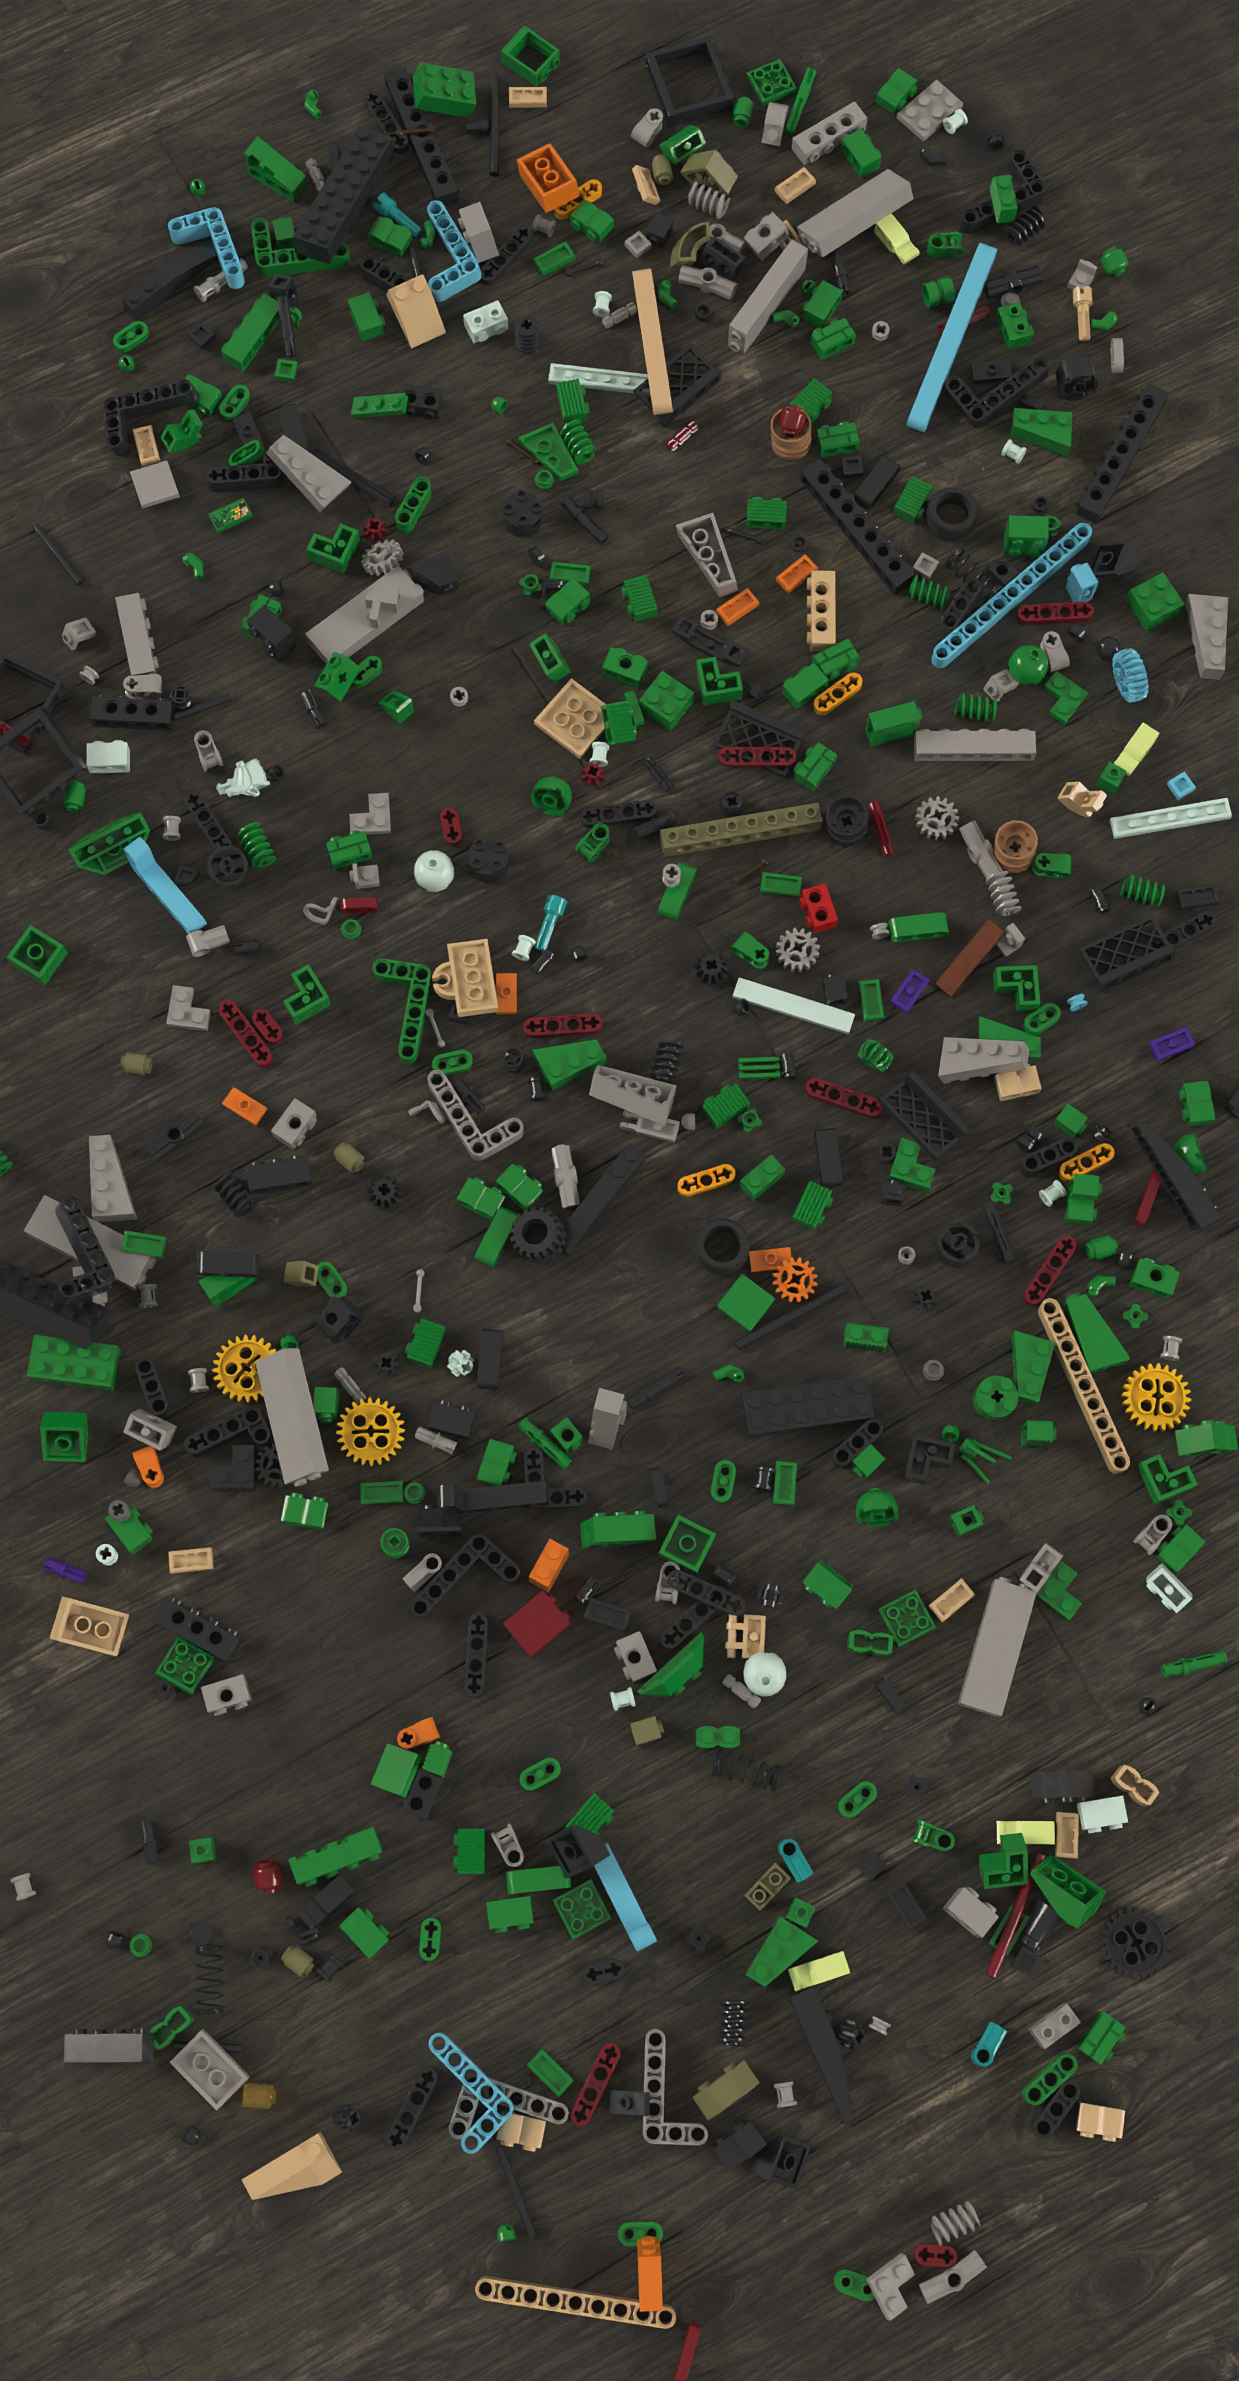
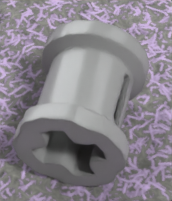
M177 816L163 817V823H165L163 839L168 841L179 840V823H181V818Z
M668 864L664 867L662 880L667 887L674 888L680 883L681 870L679 866Z
M1164 1336V1350L1160 1357L1166 1360L1178 1361V1349L1182 1339L1175 1336Z
M196 1368L188 1371V1375L191 1376L192 1385L190 1392L200 1393L209 1390V1386L206 1385V1368Z
M30 1873L11 1879V1883H14L18 1895L16 1897L17 1901L36 1895L29 1881Z
M793 2081L774 2084L779 2102L777 2108L797 2105V2101L793 2097Z

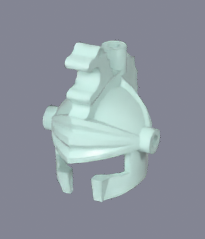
M255 758L245 764L243 761L237 762L233 778L227 779L225 784L221 785L218 783L216 789L220 795L227 793L229 797L239 794L256 797L260 794V789L270 785V781H267L266 773L259 760Z

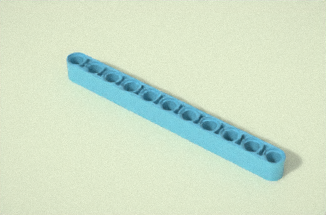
M979 243L909 415L907 427L925 433L995 260L997 248Z
M1087 523L1076 525L936 645L931 659L932 664L937 668L946 667L1080 552L1090 540L1092 534L1090 525ZM1064 546H1070L1072 549H1067ZM1050 558H1056L1058 561H1053ZM1036 570H1042L1044 573H1039ZM1022 582H1028L1030 585H1025ZM1008 594H1014L1016 597H1010ZM994 606H1000L1002 609H996ZM980 618H986L988 621H982ZM965 630H972L974 633L970 634ZM951 642H957L959 646H955ZM943 654L945 658H940L937 655Z

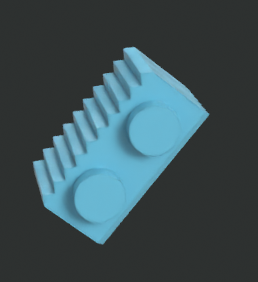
M1088 563L1073 566L1071 574L1067 578L1068 582L1065 589L1068 590L1069 596L1073 599L1072 602L1090 601L1093 599L1098 581Z

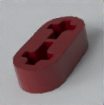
M446 808L440 814L444 840L447 845L455 847L462 841L459 817L455 809ZM448 814H451V817H453L452 824L450 825L448 819H446ZM450 830H454L456 840L451 839Z
M346 898L340 900V912L344 914L376 913L379 910L378 899Z
M256 1010L252 1015L255 1027L269 1044L276 1045L280 1043L283 1039V1033L279 1025L267 1010ZM259 1015L265 1017L266 1025L262 1021L257 1022ZM271 1028L274 1033L277 1032L278 1037H270L268 1029Z
M920 2243L914 2248L915 2260L924 2266L951 2267L957 2262V2253L949 2245L942 2244L939 2246V2244ZM923 2248H926L927 2252L934 2253V2257L927 2256L923 2261L918 2252H922ZM945 2250H949L953 2257L949 2258L948 2262L945 2263L943 2258L937 2257V2253L945 2254Z

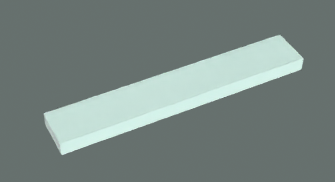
M551 363L548 381L549 384L556 385L557 382L578 378L580 385H584L585 388L634 394L633 390L648 379V374ZM644 388L641 391L643 395L651 396L650 388Z
M1228 798L1113 817L1110 819L1114 839L1231 819L1232 814Z
M738 978L732 997L737 1000L745 998L750 1004L848 1035L855 1017L853 1013L742 978Z

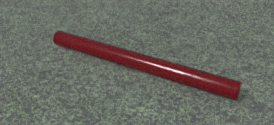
M1036 1852L1028 1870V1884L1022 1885L985 1974L992 1979H996L1035 1885V1880L1030 1873L1046 1858L1041 1853Z

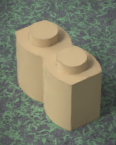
M1027 1064V1069L1003 1074L998 1073L994 1077L1000 1101L1029 1096L1041 1091L1036 1066H1030V1064Z
M1120 1766L1111 1777L1113 1784L1118 1789L1128 1792L1131 1799L1139 1805H1151L1159 1794L1154 1784L1142 1779L1139 1773L1130 1766Z
M1079 2102L1075 2130L1081 2131L1080 2136L1094 2138V2134L1103 2135V2140L1116 2142V2138H1122L1125 2110Z
M503 2110L502 2114H507L509 2111ZM513 2112L498 2129L496 2139L501 2140L500 2144L513 2147L514 2143L523 2145L522 2149L535 2152L536 2148H541L546 2120Z

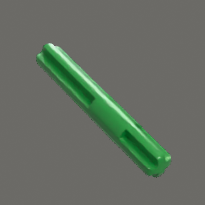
M808 68L784 129L785 133L794 134L816 75L814 69Z

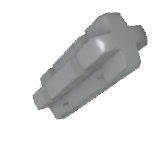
M310 158L306 161L305 165L309 170L317 192H319L325 180L316 160Z
M631 302L626 305V308L622 307L611 313V316H605L602 318L604 327L610 328L613 326V323L617 324L628 318L629 314L632 316L637 313V307Z
M342 1367L334 1373L338 1381H341V1385L349 1395L353 1396V1400L360 1405L361 1398L363 1401L366 1400L365 1394L359 1391L360 1388L350 1376H347L346 1370Z
M728 1674L722 1683L727 1688L730 1687L731 1691L742 1700L747 1701V1704L752 1708H756L761 1699L757 1695L751 1694L752 1691L741 1682L735 1681L736 1678L731 1674Z

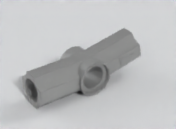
M686 265L681 266L678 278L679 283L699 287L704 293L713 292L728 300L733 298L737 289V283L717 275L716 271L712 268H704L702 270Z
M972 821L959 828L968 846L967 850L973 863L978 864L986 879L992 874L1003 871L994 856L992 845L983 837L976 821Z
M557 1145L552 1148V1157L555 1166L556 1186L559 1187L562 1209L574 1208L580 1205L576 1185L578 1184L576 1169L572 1164L569 1145Z
M973 2250L953 2267L918 2285L927 2304L953 2291L961 2290L968 2281L987 2268L977 2252ZM953 2273L958 2274L959 2282L956 2285H949V2276Z

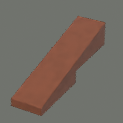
M988 919L935 983V986L951 998L973 973L977 965L1003 937L1004 931Z

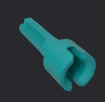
M381 193L378 196V200L382 204H373V208L383 217H391L400 226L408 227L414 237L421 233V227L396 208L397 205L393 199L385 193Z
M548 895L543 909L546 916L535 944V948L538 951H545L557 918L563 916L567 900L562 897Z

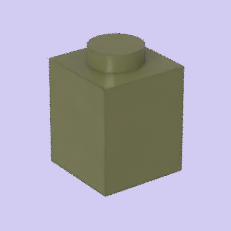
M306 1261L287 1262L284 1283L296 1287L316 1286L319 1266Z
M655 1716L630 1724L636 1746L661 1739V1733H664L661 1720L656 1721Z

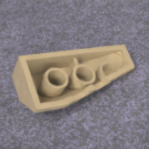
M319 2132L243 2178L242 2182L251 2199L255 2200L322 2185L342 2173V2170L322 2133Z

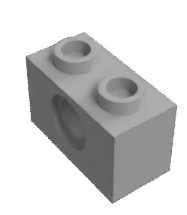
M772 212L770 215L763 217L760 224L755 228L750 229L744 239L747 247L762 261L786 240L790 234L787 226ZM769 233V236L762 237L764 234Z
M294 1098L271 1130L274 1138L294 1149L296 1145L300 1146L304 1141L306 1131L308 1129L311 1130L316 1124V1113ZM295 1121L301 1123L300 1127L297 1129H293L290 1127L291 1124Z
M138 1409L130 1414L123 1433L158 1450H162L170 1445L177 1426L147 1411Z
M640 1631L616 1641L617 1647L614 1648L618 1660L623 1659L626 1667L622 1669L627 1680L631 1679L635 1683L657 1673ZM633 1652L638 1653L641 1657V1660L636 1664L628 1660L629 1654Z
M243 1674L201 1687L207 1712L210 1714L214 1713V1716L227 1713L226 1709L235 1707V1710L247 1707V1702L252 1701L246 1677ZM230 1690L233 1694L232 1699L229 1702H223L222 1694Z
M1063 2003L1028 2030L1039 2046L1046 2049L1081 2022L1069 2005Z

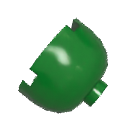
M1035 645L1019 647L1013 652L1008 661L1009 673L1015 681L1023 685L1028 683L1038 684L1043 680L1048 670L1046 653Z
M548 776L539 780L531 793V801L537 809L539 807L545 809L543 813L551 816L563 815L572 800L569 785L564 780L554 776Z
M1193 1132L1179 1138L1174 1145V1151L1187 1164L1192 1173L1199 1174L1207 1171L1206 1161L1199 1147L1196 1134Z
M879 1488L870 1489L857 1501L856 1520L861 1525V1521L867 1522L868 1527H882L890 1525L891 1520L894 1518L895 1521L898 1520L897 1502L891 1494Z

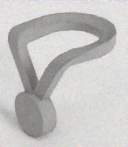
M333 897L330 905L326 908L312 903L306 904L303 912L310 920L326 925L329 922L332 911L337 909L340 899ZM309 908L328 912L326 918L322 919L312 915L309 912Z
M428 1100L408 1111L410 1116H414L430 1107L434 1116L441 1124L446 1121L438 1104Z

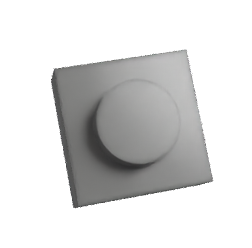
M638 231L625 241V246L638 258L651 248V243Z
M922 552L913 566L914 572L929 580L938 567L939 561Z

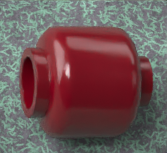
M790 404L789 408H783L779 419V427L782 428V432L797 435V432L803 431L806 413L801 411V407Z
M275 1859L258 1861V1865L253 1868L256 1888L263 1890L264 1893L277 1891V1887L283 1883L280 1863L275 1862Z

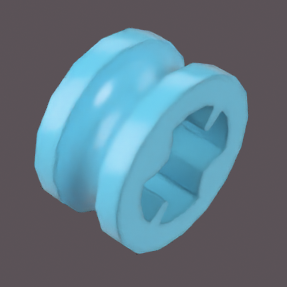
M1084 994L1076 995L1067 1000V1003L1071 1005V1011L1079 1010L1088 1004L1083 999L1085 997Z

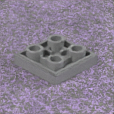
M168 461L130 472L142 508L179 497Z

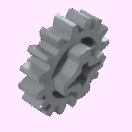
M386 539L384 543L378 541L377 544L371 545L370 550L366 549V554L362 555L363 560H361V563L366 573H370L371 576L376 573L379 576L382 572L387 574L388 571L394 570V566H399L398 561L403 560L402 555L404 553L398 542L395 543L394 540L389 542Z
M937 796L936 801H933L931 797L928 799V803L923 801L921 807L917 808L918 814L915 816V820L918 821L916 827H922L920 833H928V839L933 835L935 840L938 839V836H941L944 840L946 833L951 836L953 829L956 830L958 826L956 822L959 821V816H955L958 813V809H952L954 803L947 804V798L940 801L939 796ZM929 810V814L924 817L925 812ZM950 819L949 825L945 827V822H948V820Z
M794 928L793 933L787 930L785 932L786 937L780 936V942L776 944L778 950H776L775 954L780 956L778 958L779 963L785 962L783 968L790 966L791 972L795 968L802 972V967L809 970L810 964L815 965V958L819 957V952L817 951L820 945L815 944L817 942L816 937L810 938L812 932L804 934L803 928L800 932H797V929ZM788 943L789 948L784 951V947ZM811 948V954L807 957L806 952Z

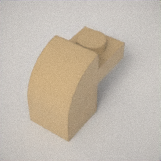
M1068 782L1057 799L1071 811L1084 817H1090L1093 812L1098 811L1103 806V801L1107 795L1102 790L1089 791L1080 782Z

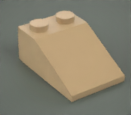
M423 274L388 290L386 296L411 349L446 333L432 292Z
M62 1597L50 1639L117 1656L129 1614Z

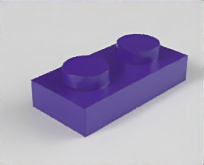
M913 969L891 999L890 1004L907 1014L930 980Z
M1184 1027L1150 1041L1149 1046L1156 1061L1159 1062L1193 1048L1195 1043L1188 1028Z

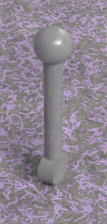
M427 1009L426 1016L430 1018L438 1040L437 1046L443 1048L445 1042L441 1039L433 1017L434 1011Z
M422 1269L416 1272L418 1283L416 1304L413 1306V1310L417 1313L422 1309L420 1305L422 1277L425 1274Z

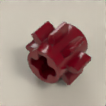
M378 517L371 520L368 518L367 525L362 526L363 531H365V539L370 538L372 543L378 540L382 541V536L387 535L385 521L380 522Z
M588 762L587 768L581 769V773L584 774L581 777V781H586L588 787L591 785L598 787L600 781H605L603 776L605 768L600 769L598 762L596 764Z

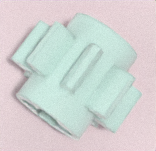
M456 1350L450 1355L447 1367L457 1377L460 1373L466 1376L473 1369L472 1362L474 1359L470 1357L467 1351L463 1350L460 1353Z

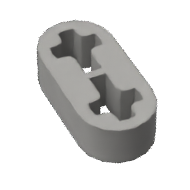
M1112 338L1110 345L1112 373H1123V339Z

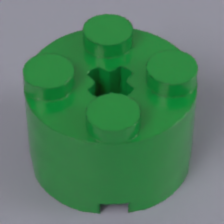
M991 1376L984 1379L977 1387L973 1396V1405L976 1412L986 1420L993 1422L1007 1418L1018 1403L1016 1386L1011 1379L1003 1376ZM993 1395L1000 1398L997 1403L995 1399H992Z

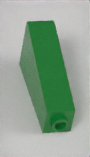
M1079 1293L1067 1296L1063 1307L1073 1336L1090 1373L1126 1364L1130 1360L1129 1355L1087 1295L1080 1296Z

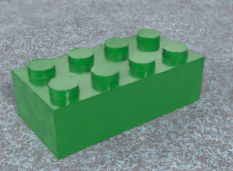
M34 1335L27 1377L31 1381L114 1391L121 1349L117 1345L93 1343L85 1350L61 1338Z

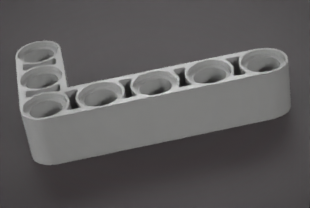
M434 1070L429 1073L428 1085L431 1092L474 1160H485L522 1138L524 1128L522 1121L518 1118H510L481 1134L446 1075L440 1070ZM435 1078L443 1080L439 1085H434L432 1081ZM445 1095H451L453 1097V1099L450 1102H445L442 1100V1098ZM456 1112L463 1113V1117L460 1119H455L452 1116ZM511 1126H518L520 1130L512 1133L509 1131V1128ZM471 1129L474 1131V1133L471 1136H465L463 1134L464 1130ZM494 1136H500L502 1138V1140L499 1143H493L491 1141L492 1137ZM476 1146H482L484 1151L482 1153H475L473 1149Z
M651 2029L645 2037L644 2092H650V2103H657L660 2106V2111L657 2115L649 2114V2116H643V2136L651 2144L702 2145L708 2138V2131L703 2124L694 2122H664L666 2040L661 2030ZM652 2033H659L661 2035V2043L657 2046H653L649 2042V2037ZM652 2056H658L661 2059V2065L657 2069H652L648 2065V2061ZM652 2079L660 2082L661 2086L657 2092H651L648 2089V2083ZM651 2126L659 2129V2135L655 2139L649 2138L646 2134L647 2129ZM673 2127H678L681 2129L682 2134L680 2138L674 2140L670 2138L669 2131ZM698 2127L703 2129V2138L694 2140L691 2136L693 2129Z
M477 2073L469 2074L466 2080L468 2081L472 2077L477 2078ZM490 2078L496 2085L500 2086L503 2093L509 2099L513 2092L521 2093L523 2101L518 2105L513 2104L514 2110L554 2124H562L567 2120L569 2111L564 2103ZM464 2084L449 2125V2133L455 2139H462L470 2129L479 2103V2099ZM488 2085L483 2086L481 2089V2094L484 2098L492 2097L489 2094L490 2086ZM465 2099L470 2100L473 2104V2109L470 2112H464L461 2109V2102ZM536 2099L541 2100L544 2104L543 2110L540 2112L533 2111L531 2108L532 2101ZM506 2102L499 2103L500 2105L509 2107L508 2103ZM555 2107H562L565 2110V2116L562 2119H555L553 2117L552 2111ZM456 2122L464 2123L466 2130L463 2134H456L454 2132L453 2125Z

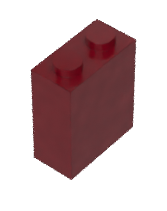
M543 1590L503 1623L504 1627L530 1658L534 1657L570 1626L568 1621L571 1619L564 1609L559 1610L556 1607L555 1603L557 1601L550 1592L546 1594Z

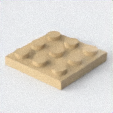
M571 678L534 720V725L581 759L592 746V743L605 731L601 706L606 704Z

